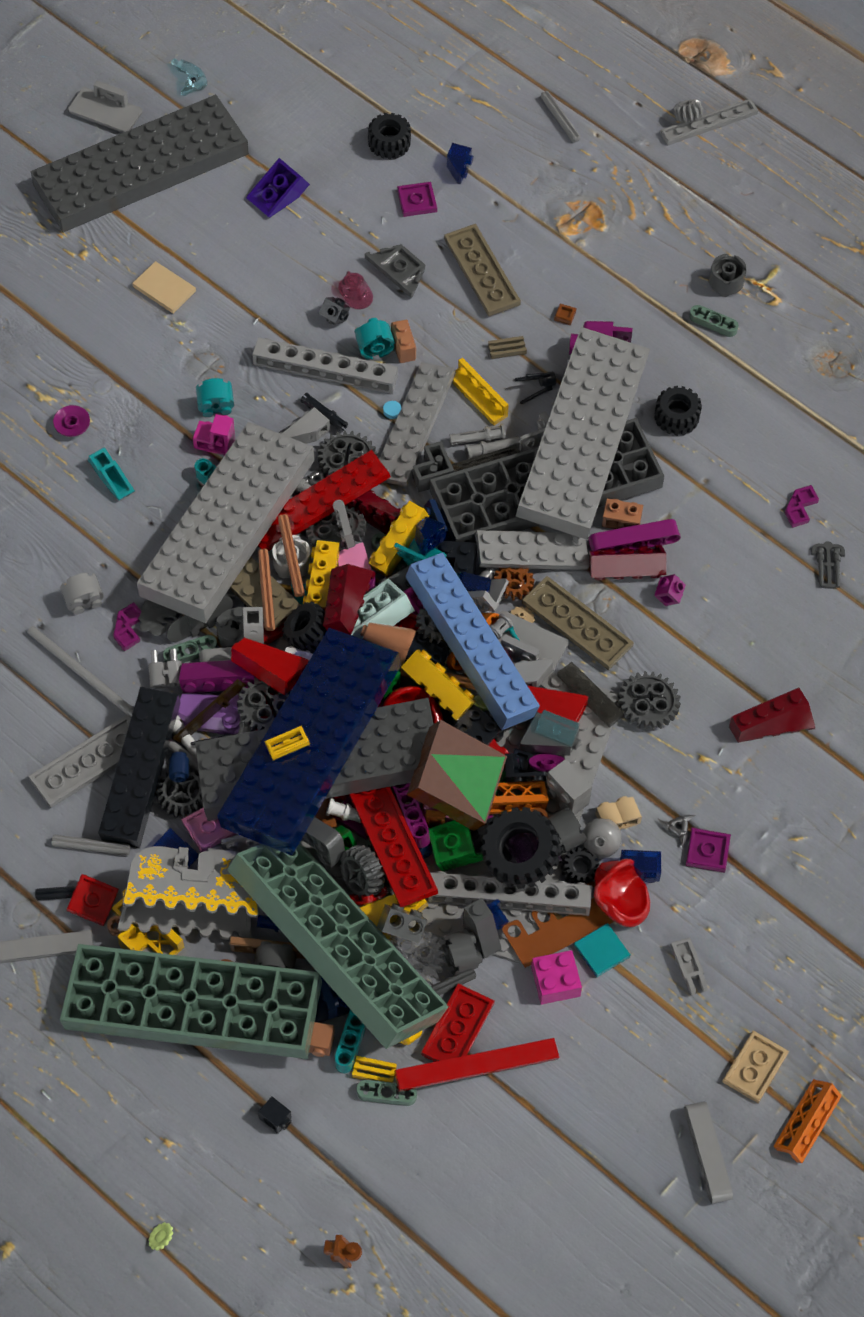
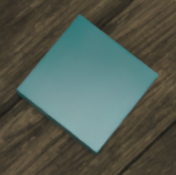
M608 923L574 943V947L596 977H599L631 956Z

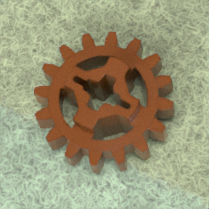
M509 567L499 568L498 571H495L494 579L503 578L509 581L503 593L505 594V599L511 596L512 600H515V597L522 600L523 595L526 596L533 590L535 579H533V573H528L529 568Z

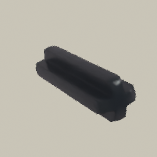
M74 886L39 888L35 891V897L38 901L72 898L75 888Z

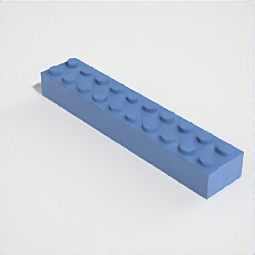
M440 553L410 564L406 579L501 731L534 718L540 707L539 703L445 555Z

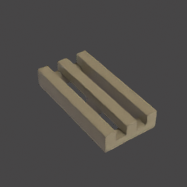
M523 336L488 341L491 359L527 354Z

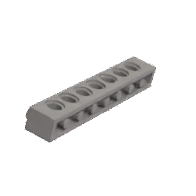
M258 337L252 354L253 365L388 394H393L398 378V367L391 364L349 357L339 353L297 346L287 342H278L269 338Z
M443 871L430 872L438 889V894L429 897L428 903L468 906L482 898L488 908L589 916L592 885L585 883L569 884L564 881L547 882L546 880L541 883L539 880L535 882L536 886L530 888L527 884L524 889H518L516 885L509 887L505 882H499L496 877H486L482 874L470 876L464 873L446 874ZM452 885L454 888L446 889L445 886ZM466 887H473L474 890H473V891H467L465 888H466ZM491 888L494 892L488 893L485 890ZM512 890L515 893L507 894L505 891ZM533 892L535 895L528 896L525 893ZM552 893L555 897L549 898L546 894ZM567 895H572V896H574L575 898H574V899H568V898H566V896H567Z

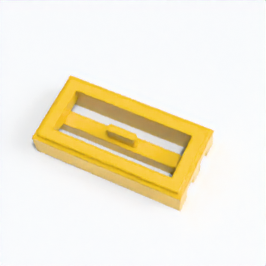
M302 726L264 741L272 760L310 745Z
M356 1056L352 1078L393 1083L397 1064ZM361 1064H366V1065H371V1066L386 1068V1069H390V1070H385V1069H380V1068L365 1066V1065H361ZM358 1070H363V1071H368V1072H371V1073L387 1075V1076H390V1079H389V1078L380 1077V1076H375V1075L360 1073V1072H357V1071H358Z

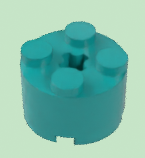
M371 318L367 323L354 330L362 357L373 359V356L379 355L381 358L393 351L395 342L387 322Z
M211 378L202 381L203 384L201 386L199 384L196 386L198 410L203 413L204 417H211L214 413H221L222 415L231 414V409L234 407V398L230 381L226 383L221 378Z

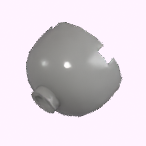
M594 819L583 830L587 839L583 846L587 849V853L590 852L592 856H597L600 859L608 858L615 854L621 845V830L610 819Z

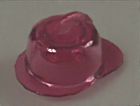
M347 271L338 286L340 293L350 307L354 309L367 308L373 301L371 289L363 276Z

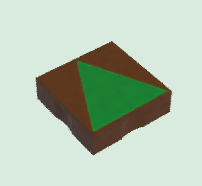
M439 720L428 729L421 750L420 762L414 771L407 795L430 808L445 813L454 821L475 831L487 822L507 756L450 724Z

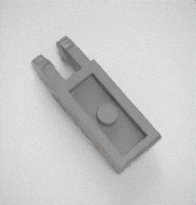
M336 500L333 503L338 527L339 529L343 528L340 531L342 542L346 541L348 548H352L355 546L345 505L342 500Z
M691 938L672 942L670 947L684 982L686 981L690 995L696 994V988L692 981L695 978H698L702 992L707 991L708 987L704 978V971Z

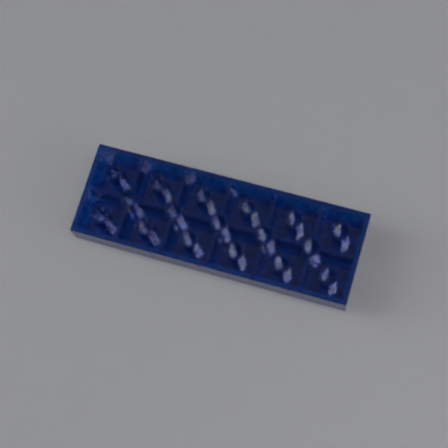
M328 628L218 813L217 817L221 828L293 855L400 669L399 652ZM302 726L310 745L272 760L264 741Z

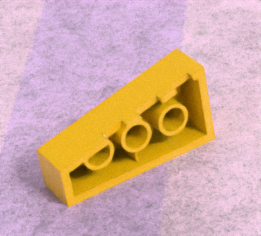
M424 649L422 651L416 650L401 668L419 685L423 684L425 691L433 698H438L440 705L445 710L452 711V717L455 720H459L477 702L473 699L475 695L468 689L464 691L459 686L460 682L454 676L449 677L444 673L446 669L438 662L437 664L433 663L430 660L432 656Z

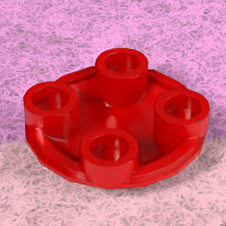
M384 886L381 889L382 892L375 897L373 894L369 896L362 895V899L358 895L354 896V894L349 895V897L357 905H368L382 899L387 895L388 890Z

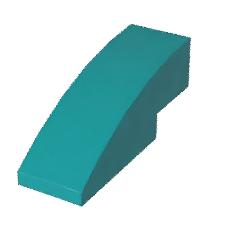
M105 447L89 455L88 461L118 501L135 492L115 460L113 461Z

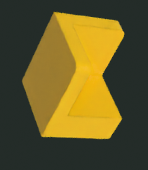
M131 924L127 931H123L117 936L119 946L122 949L143 951L148 947V943L137 933L136 927Z

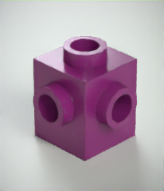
M675 574L660 577L654 596L665 606L679 604L686 584Z

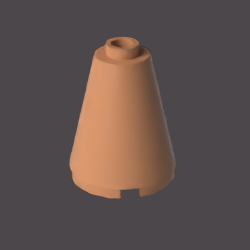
M369 622L368 626H363L360 636H363L362 641L402 666L416 631L410 628Z

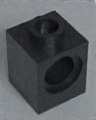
M273 1096L258 1111L259 1119L276 1133H279L282 1129H287L292 1122L291 1111Z

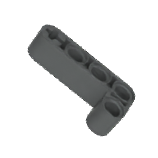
M288 802L273 815L275 822L281 828L291 832L294 836L317 850L319 860L323 866L331 869L340 861L345 848L343 838L338 831L291 802Z

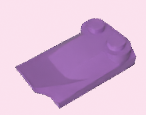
M203 693L182 694L178 716L182 719L184 725L186 726L219 695ZM239 695L234 696L229 701V706L226 708L222 707L198 730L223 735L229 733L231 735L238 734L240 729L239 722L241 721L240 714L237 712Z

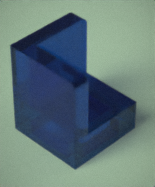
M499 899L487 905L493 914L497 930L509 922L500 909L501 902Z

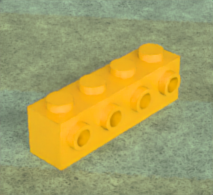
M410 500L407 505L405 504L401 508L399 517L390 526V531L381 539L377 551H374L370 556L369 564L375 571L385 577L394 572L402 559L397 554L398 551L394 545L398 543L406 548L410 546L429 518L424 508Z
M317 540L316 547H312L311 558H314L313 563L309 564L308 574L311 577L306 581V591H308V594L304 596L303 604L305 602H314L324 610L326 609L331 569L338 566L340 543Z

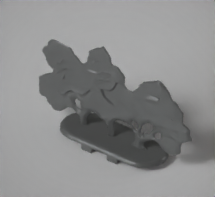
M229 589L207 623L186 615L182 616L183 614L146 600L138 618L142 622L139 625L140 631H149L152 635L159 636L169 626L167 637L172 642L181 641L189 636L195 637L200 634V630L209 627V629L214 627L218 616L226 610L232 609L233 601L230 597H235L236 595ZM173 617L176 620H172L171 622L166 621L165 618Z

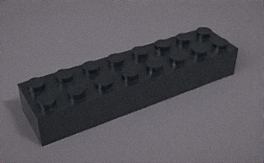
M140 687L98 831L101 840L125 843L131 847L140 848L181 704L178 694Z

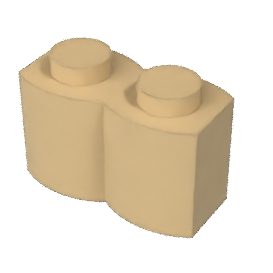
M623 796L617 799L616 802H603L596 808L595 812L597 818L612 820L618 825L620 830L636 826L641 823L642 819L634 797Z

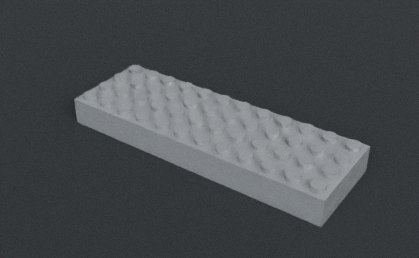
M580 328L519 502L516 517L588 539L650 352L649 348L587 328Z
M248 422L138 580L139 596L207 623L315 461L313 446Z

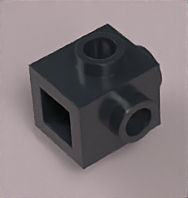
M326 297L319 314L327 318V322L336 325L347 320L350 307L341 298Z

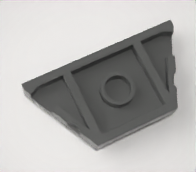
M402 244L380 249V252L370 254V252L365 253L366 260L410 298L414 296L426 267L421 260Z

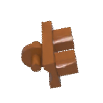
M336 1235L335 1240H325L324 1254L330 1255L333 1262H340L345 1268H351V1262L357 1261L361 1257L362 1248L356 1242H349L343 1235Z

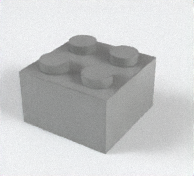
M567 759L548 772L546 783L547 795L558 802L561 810L568 807V810L571 809L575 815L589 805L592 786Z

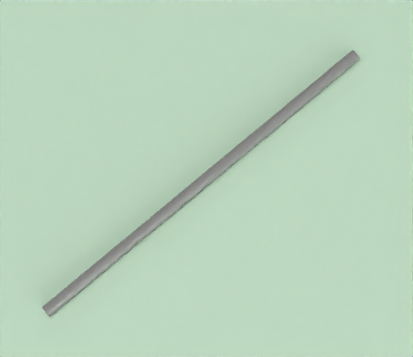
M32 626L29 628L28 634L126 715L128 714L130 718L132 717L134 708L36 627ZM170 739L168 749L173 753H186L189 758V766L194 771L198 770L199 773L197 759ZM260 811L255 812L257 821L261 826L264 827L270 822V819Z

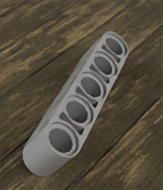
M706 1101L685 1105L686 1120L711 1204L732 1200L731 1184Z

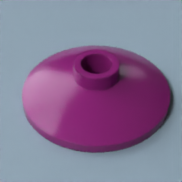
M69 405L56 412L53 423L56 431L61 435L75 437L83 434L88 429L90 416L84 408Z
M539 754L529 759V766L541 772H549L564 761L565 758L553 754Z

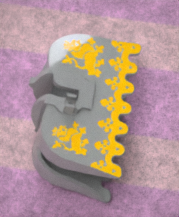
M153 846L140 851L131 862L118 930L127 931L131 924L135 923L143 933L150 931L152 925H156L162 934H168L172 927H177L179 933L183 936L190 935L192 929L196 928L204 938L210 937L213 930H217L220 937L225 940L231 938L233 932H238L242 938H252L250 917L258 916V905L227 870L238 852L208 848L207 851L199 854L197 870L188 869V848L179 847V849Z

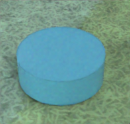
M388 401L383 406V413L389 419H396L401 411V405L397 401Z

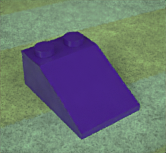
M278 158L246 198L271 218L298 199L310 184L283 160Z

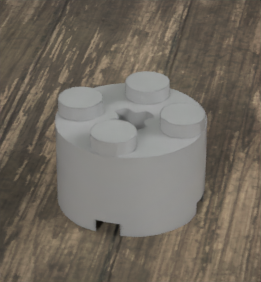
M87 573L74 575L67 579L65 586L63 583L60 586L67 608L73 611L74 615L83 613L86 608H98L102 605L101 601L104 595L94 573H92V576H88Z

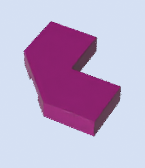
M812 485L796 489L785 510V515L792 528L809 523L810 518L804 507L819 502V498Z
M134 602L118 611L113 637L124 651L140 642L139 636L131 628L140 622L138 618L142 612Z

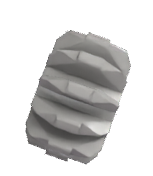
M689 99L676 104L674 107L676 121L687 123L701 118L703 114L701 101Z

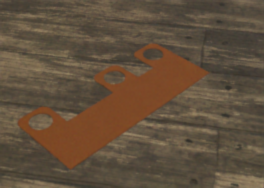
M591 881L587 884L595 888V882ZM592 898L589 916L569 914L557 920L554 913H549V921L541 922L537 917L539 911H532V917L540 928L539 930L528 935L521 922L514 920L504 925L502 931L526 968L532 965V958L553 954L584 938L608 923L610 925L614 923V921L599 908L595 899ZM516 925L520 928L521 933L518 937H511L508 934L510 926Z

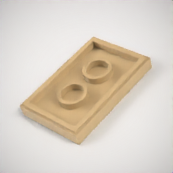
M156 261L132 283L135 289L173 314L196 292V287Z
M753 1030L722 1082L759 1104L789 1051Z

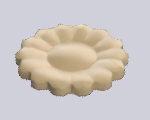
M520 606L511 610V614L534 623L535 615L532 614L529 608Z

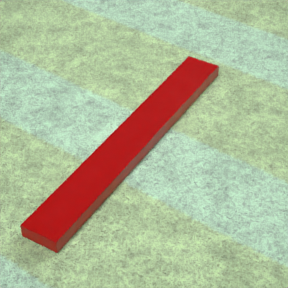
M550 1038L396 1069L394 1073L399 1092L558 1060L560 1057L555 1039Z

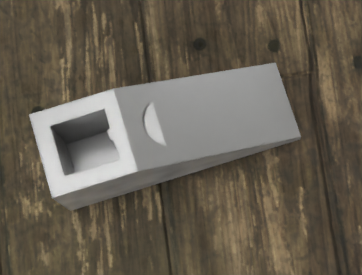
M314 407L312 410L305 412L297 422H293L287 430L279 434L306 444L315 442L330 431V420Z
M243 607L244 637L264 644L263 607Z

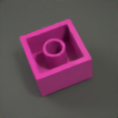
M572 950L532 958L531 969L541 1005L581 996L582 985Z

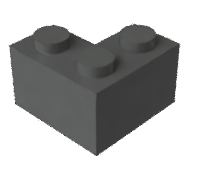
M442 441L424 446L425 462L413 466V480L418 492L430 489V479L454 472Z

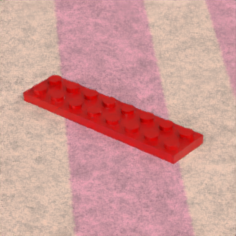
M370 450L289 499L279 515H288L292 535H297L333 513V503L336 500L340 499L346 505L391 478L390 473L375 453ZM278 516L259 543L258 547L260 549H267L269 552L282 537Z
M385 787L349 794L377 858H379V863L383 865L382 869L399 906L405 907L438 894L435 882L391 788Z

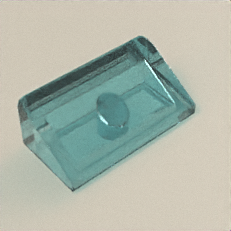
M543 710L535 732L572 746L580 724Z

